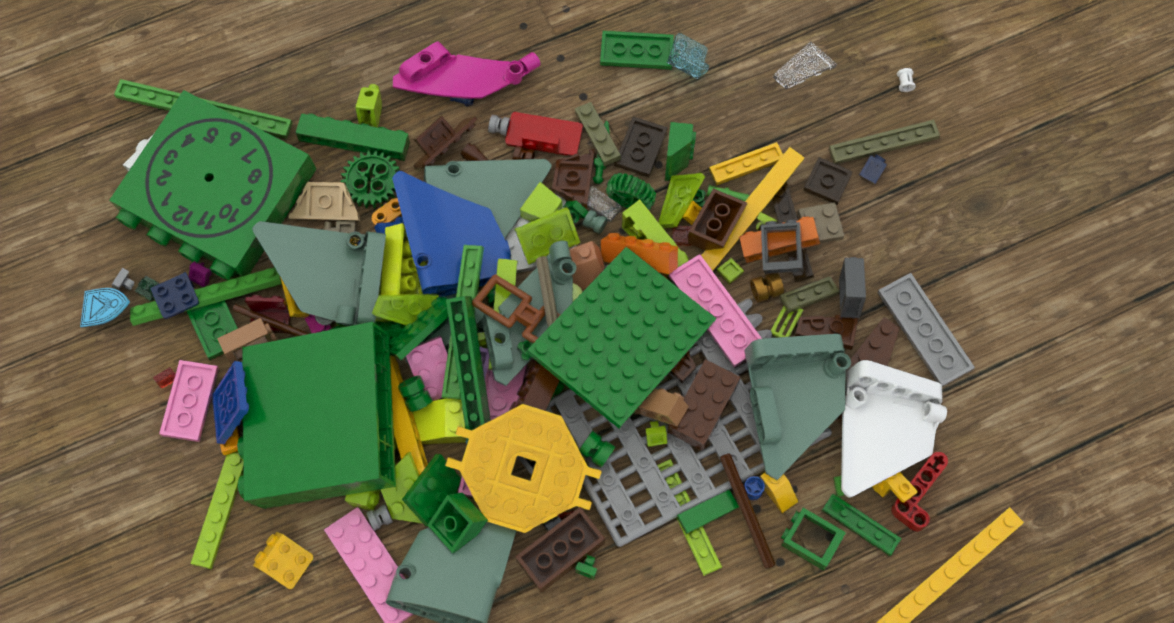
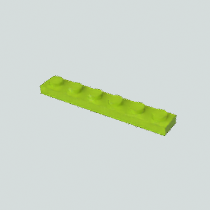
M238 451L226 455L191 561L192 565L211 570L213 568L238 491V479L244 473L243 459Z

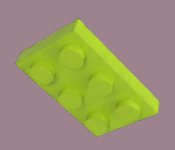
M567 207L514 229L528 265L536 262L538 257H547L550 253V246L555 242L567 241L569 247L581 243Z

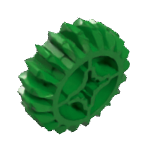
M626 173L614 174L608 181L606 188L608 197L613 202L627 209L638 200H641L649 210L654 205L656 192L650 187V184Z

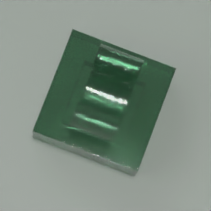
M145 276L139 282L135 292L153 302L155 298L150 288L160 283Z

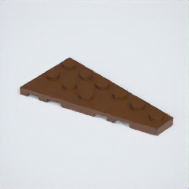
M883 317L850 359L851 365L846 372L863 360L888 366L900 328ZM845 378V395H846V378ZM842 413L835 419L836 421H838V422L841 423V424H842Z

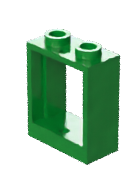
M802 508L801 512L796 511L791 519V522L794 523L792 528H786L781 539L784 542L781 546L824 571L846 532L809 510ZM803 517L834 534L822 558L791 540Z

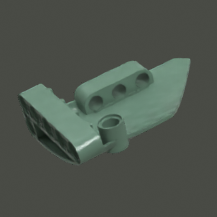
M486 522L480 533L455 553H452L429 527L421 530L402 564L396 570L386 604L439 623H487L497 589L504 575L516 530ZM404 573V574H406L409 578H408V579H403V578L400 577L399 574Z

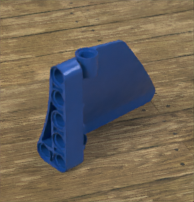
M398 171L393 176L395 191L423 294H437L439 297H445L457 293L464 245L484 247L479 287L485 286L489 279L497 274L498 258L512 260L508 241L504 239L489 208L434 187L403 171ZM423 261L428 262L426 266H419Z

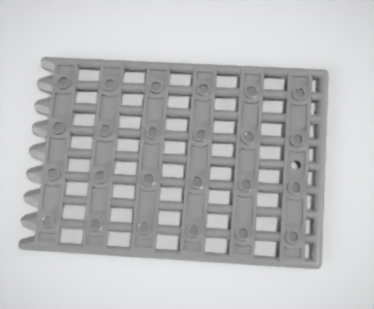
M746 299L738 303L737 305L752 326L756 328L762 322V315H746L745 313L752 306V300ZM770 330L757 331L762 339L772 337ZM708 331L696 342V346L689 350L691 357L701 352L706 360L738 376L748 370L747 362L734 368ZM702 364L698 365L696 370L683 383L670 373L673 379L661 384L656 389L662 388L667 391L677 385L682 396L685 397ZM740 378L739 384L730 399L735 411L719 420L708 440L711 446L696 454L690 444L668 433L669 424L641 416L633 421L629 418L618 429L603 415L587 422L582 412L592 408V406L587 402L578 405L574 398L576 393L571 389L553 397L546 411L553 413L551 407L556 406L579 449L592 432V429L606 421L610 423L614 431L602 436V441L607 440L610 442L618 438L623 447L611 453L601 468L592 462L591 457H584L588 467L602 471L600 478H595L596 484L592 485L588 476L585 475L583 485L618 547H622L671 521L677 515L731 489L729 481L715 488L709 478L724 470L722 462L705 471L699 461L714 452L719 459L722 455L731 454L742 482L765 471L764 463L749 469L744 461L745 458L758 451L761 453L750 393L748 392L752 388L751 382L744 384ZM740 417L745 428L729 435L724 425ZM650 420L658 421L659 426L665 425L667 432V447L652 455L646 447V436L641 438L636 429ZM827 428L810 446L829 437L832 431ZM750 434L755 445L739 452L734 442ZM671 453L677 464L660 472L655 461ZM627 454L632 465L616 473L611 462ZM681 470L687 481L670 489L665 478ZM637 472L642 482L625 490L620 480ZM691 487L696 498L680 506L674 496ZM646 489L651 499L634 507L629 497ZM600 490H602L607 499L604 502L600 500L597 494ZM656 506L661 517L644 525L639 514ZM610 507L612 508L616 516V518L612 520L608 512L606 511V509ZM621 525L626 535L621 537L616 526Z

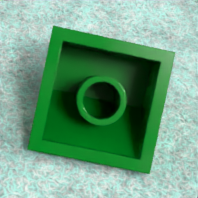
M456 493L446 496L427 526L452 553H455L480 533L488 519L463 493Z

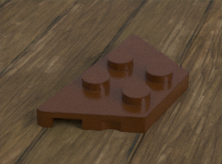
M590 149L588 154L581 156L574 154L568 158L556 160L552 192L555 195L568 201L577 200L584 208H588L595 149Z

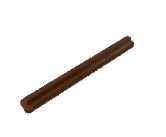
M730 453L722 455L720 460L764 568L775 566V561Z

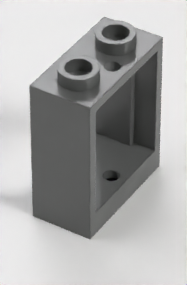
M786 220L785 223L777 224L776 221H769L765 223L766 225H761L764 273L803 271L800 222ZM796 231L797 261L769 262L768 233Z
M844 258L839 276L840 317L860 318L866 299L864 258Z

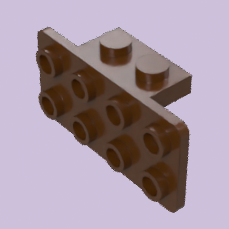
M440 116L414 139L425 155L413 166L415 168L431 166L436 161L434 159L436 156L446 153L449 150L448 146L452 142L455 144L462 138L461 134L463 132H468L475 127L474 122L478 120L476 116L464 119L454 129L443 116Z

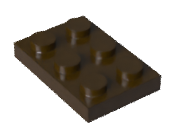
M633 116L619 150L621 160L616 161L614 166L649 177L668 127Z

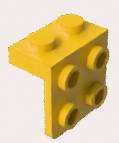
M276 532L268 538L267 546L263 552L260 551L256 555L253 566L286 588L293 589L313 560V555L284 534Z

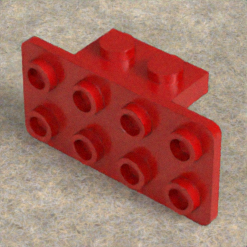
M519 112L511 114V121L509 122L505 139L506 145L520 146L525 149L566 156L578 153L583 130L582 123Z

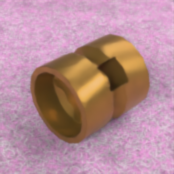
M778 273L766 274L765 278L759 276L750 279L752 294L757 303L768 300L769 296L775 298L784 293L783 283Z

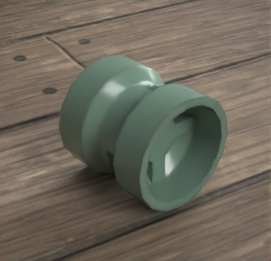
M591 209L584 218L582 226L592 228L595 233L601 234L608 222V218L597 216V212Z

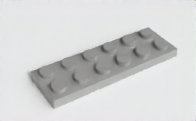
M911 273L878 290L877 293L936 382L940 383L943 387L974 370V365Z

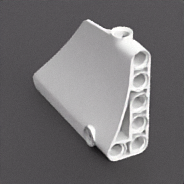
M868 360L858 362L846 372L845 410L842 412L841 490L848 498L863 492L933 454L936 429L939 423L945 420L947 415V408L941 405L942 385L940 383Z

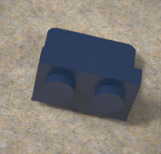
M186 272L150 288L164 319H169L199 304L198 297L194 291V284Z

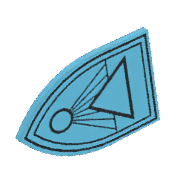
M113 288L85 291L80 327L101 325L113 320L123 312L130 301L122 292Z

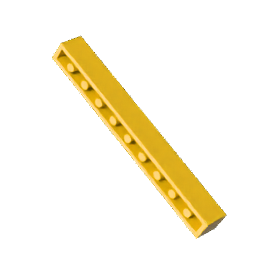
M1009 507L876 623H910L1024 522Z

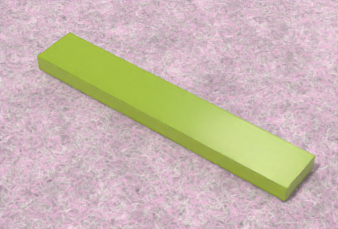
M498 258L496 275L515 286L517 260ZM498 284L495 286L493 310L499 313L498 307L512 293ZM494 338L497 343H502L500 339ZM489 357V368H488V370H492L491 362H490V357Z
M670 459L657 466L660 471H663L673 466V463ZM677 472L665 478L670 489L682 483ZM686 490L674 496L680 506L690 501ZM678 521L703 576L721 569L722 566L703 526L686 534Z

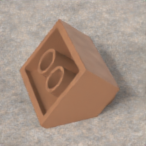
M593 241L569 249L571 260L576 264L573 283L581 287L582 291L605 269L600 247Z

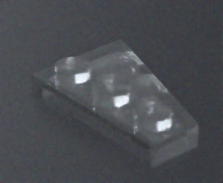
M810 42L774 73L773 78L787 89L804 82L809 77L818 76L823 71L836 68L837 63Z

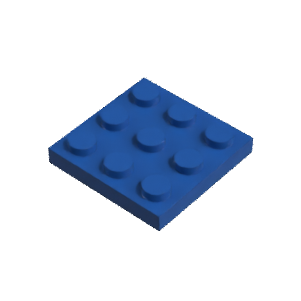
M239 361L233 362L212 394L216 440L218 444L226 443L249 410V404L246 401L247 387L244 384L245 371L243 370L242 362Z

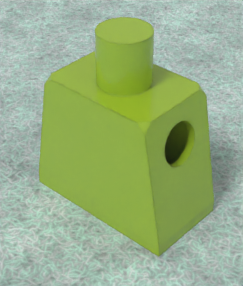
M370 84L368 88H361L355 107L358 124L365 123L371 127L378 128L382 100L379 86L376 84Z
M539 182L520 208L521 218L532 222L563 208L562 200L544 184Z

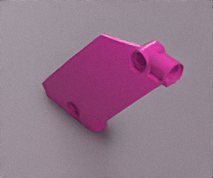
M438 41L401 64L399 73L393 76V88L443 97L482 99L509 84H519L522 81V77L538 68L541 64L538 56L533 52H530L518 61L511 62L459 54L455 56L451 55Z

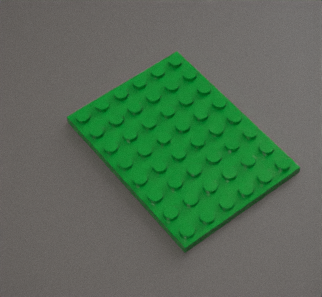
M625 247L527 349V354L620 429L717 318L629 248Z

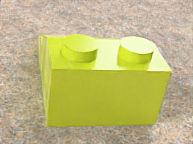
M436 400L426 407L413 412L422 444L466 442L465 437L455 434L458 426L465 428L461 400Z

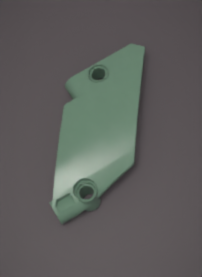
M567 241L553 243L549 248L550 253L547 255L556 310L559 314H562L573 303V275L576 272V264L571 260ZM536 268L518 288L532 297L529 305L540 310L544 303L538 269ZM511 294L498 307L499 313L509 318L522 299ZM485 314L483 315L482 323L494 380L506 386L532 359L530 357L528 360H523L521 350L517 347L520 342L526 341L522 337V332L526 326L516 321L511 328H507ZM546 315L532 332L538 338L548 329ZM494 338L500 339L502 343H497Z

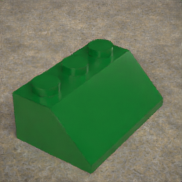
M671 122L665 181H669L671 176H675L688 167L689 160H693L696 139L693 124Z

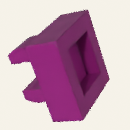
M194 261L189 267V277L191 281L205 287L209 284V276L212 275V271L204 267L205 263L201 262L198 264Z

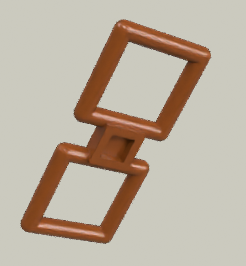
M493 275L473 299L472 305L507 328H511L518 321L526 326L522 332L523 338L531 343L538 339L532 332L545 316L544 306L540 310L529 305L532 301L530 295L500 276ZM495 284L522 299L509 318L482 303Z

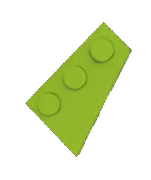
M702 173L671 176L658 222L662 228L678 226L705 179Z

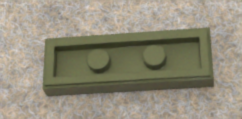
M831 276L783 293L779 298L787 312L791 313L836 296L839 290Z

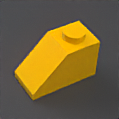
M766 472L760 476L765 484V492L782 514L798 503L792 486L784 474L778 480L773 479Z

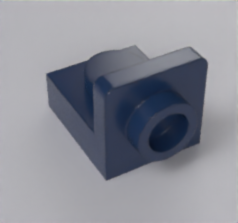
M877 154L875 157L870 156L859 175L876 184L884 169L888 166L884 163L886 160Z

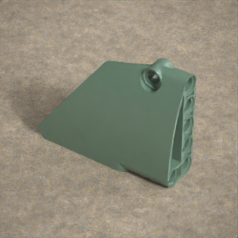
M841 334L764 338L751 342L744 350L752 386L750 400L765 472L775 480H778L845 410L846 370L850 367L851 360L845 354Z

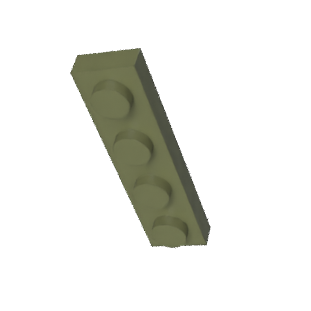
M589 102L575 108V114L580 123H582L603 165L607 166L621 160L618 149L592 103Z

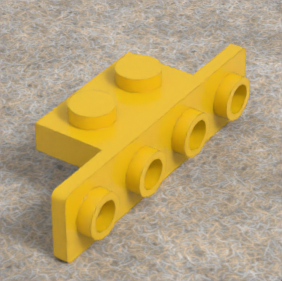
M901 472L872 486L882 498L891 490L903 503L917 493V490Z

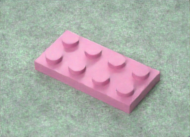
M179 360L159 433L161 436L200 442L219 371L218 366Z

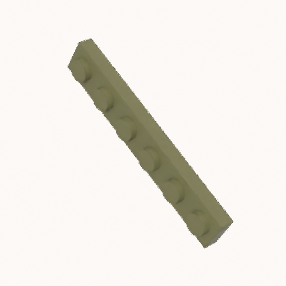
M930 120L830 145L829 152L833 163L840 164L939 139L940 134L935 121Z

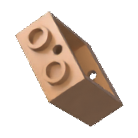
M261 318L217 338L231 365L234 361H243L242 347L277 340L269 324H264Z

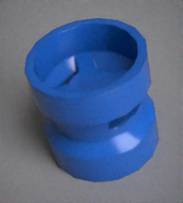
M752 476L745 482L744 488L749 500H757L763 494L765 484L759 477Z

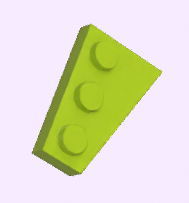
M379 295L372 314L403 325L412 324L417 319V315L430 308L432 301L438 298L439 295Z

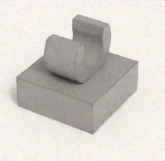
M122 268L113 281L112 288L119 291L123 286L131 290L134 286V281L128 278L129 271Z

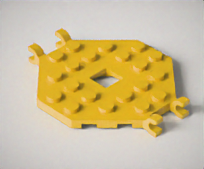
M521 404L473 430L460 426L457 427L455 434L469 438L462 461L448 457L446 466L461 472L481 513L488 519L487 522L526 533L575 506L590 510L592 502L578 497L585 475L599 479L602 471L587 466L562 416ZM517 456L536 461L530 480L511 475Z

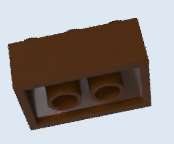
M713 188L689 230L688 243L703 250L724 248L744 212L747 202Z

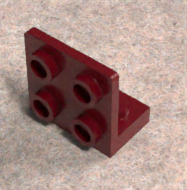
M260 295L246 297L245 302L250 310L290 325L291 317L288 306L282 297L271 296V298H263ZM270 326L273 333H286Z

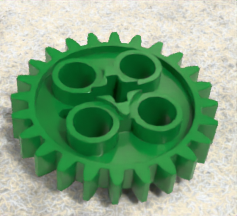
M368 150L365 156L362 152H360V158L353 156L354 162L347 161L349 167H343L346 173H341L343 178L341 183L346 184L353 202L357 201L359 207L363 203L365 208H368L369 204H372L373 208H375L376 203H379L382 207V201L389 202V196L395 198L393 191H396L392 178L400 169L396 161H392L390 155L385 158V154L382 152L378 156L376 150L371 155ZM363 168H368V169H367L366 171H364V172H361V171H360V170L363 169ZM381 170H385V171H386V172L383 173V174H379V172H380ZM359 185H364L363 188H357ZM377 187H383L379 191L375 190Z

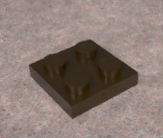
M818 157L803 190L829 202H835L838 205L853 171Z

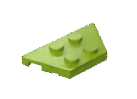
M408 452L395 464L396 487L381 489L392 519L422 523L402 500L420 476L411 452Z

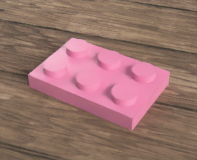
M441 336L420 343L406 356L413 375H420L425 386L423 390H428L432 401L442 398L448 356Z

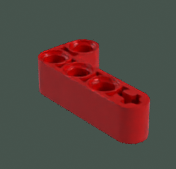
M942 452L933 453L910 482L917 490L918 497L913 496L904 503L898 498L892 505L891 512L893 516L915 532L922 531L930 521L928 513L917 504L948 464V458ZM936 460L940 463L935 469L931 468ZM921 474H926L930 481H924ZM898 504L904 505L907 509L906 512H901L898 509ZM914 517H920L923 525H918Z

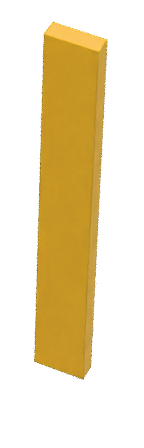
M791 147L788 148L745 201L747 206L724 248L705 250L701 255L712 271L717 268L738 242L739 236H742L759 213L764 210L803 162L804 157Z

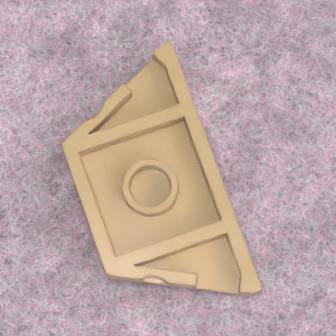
M307 182L302 195L296 201L295 209L289 214V219L360 221V216L346 184L337 182Z

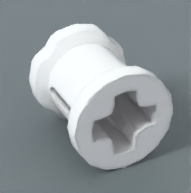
M904 68L897 72V76L900 79L899 90L901 92H910L916 87L912 78L914 72L910 68Z

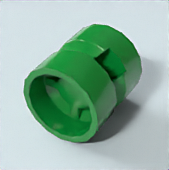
M420 375L413 376L398 385L400 394L403 397H407L405 404L410 412L420 410L432 402L428 390H423L425 386Z
M592 431L579 451L584 457H591L592 462L601 468L615 449V446L607 440L602 441V437Z

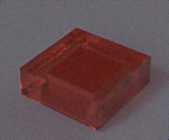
M691 226L672 228V239L677 246H691L688 243V234Z
M169 367L153 378L160 388H164L174 382L176 373Z

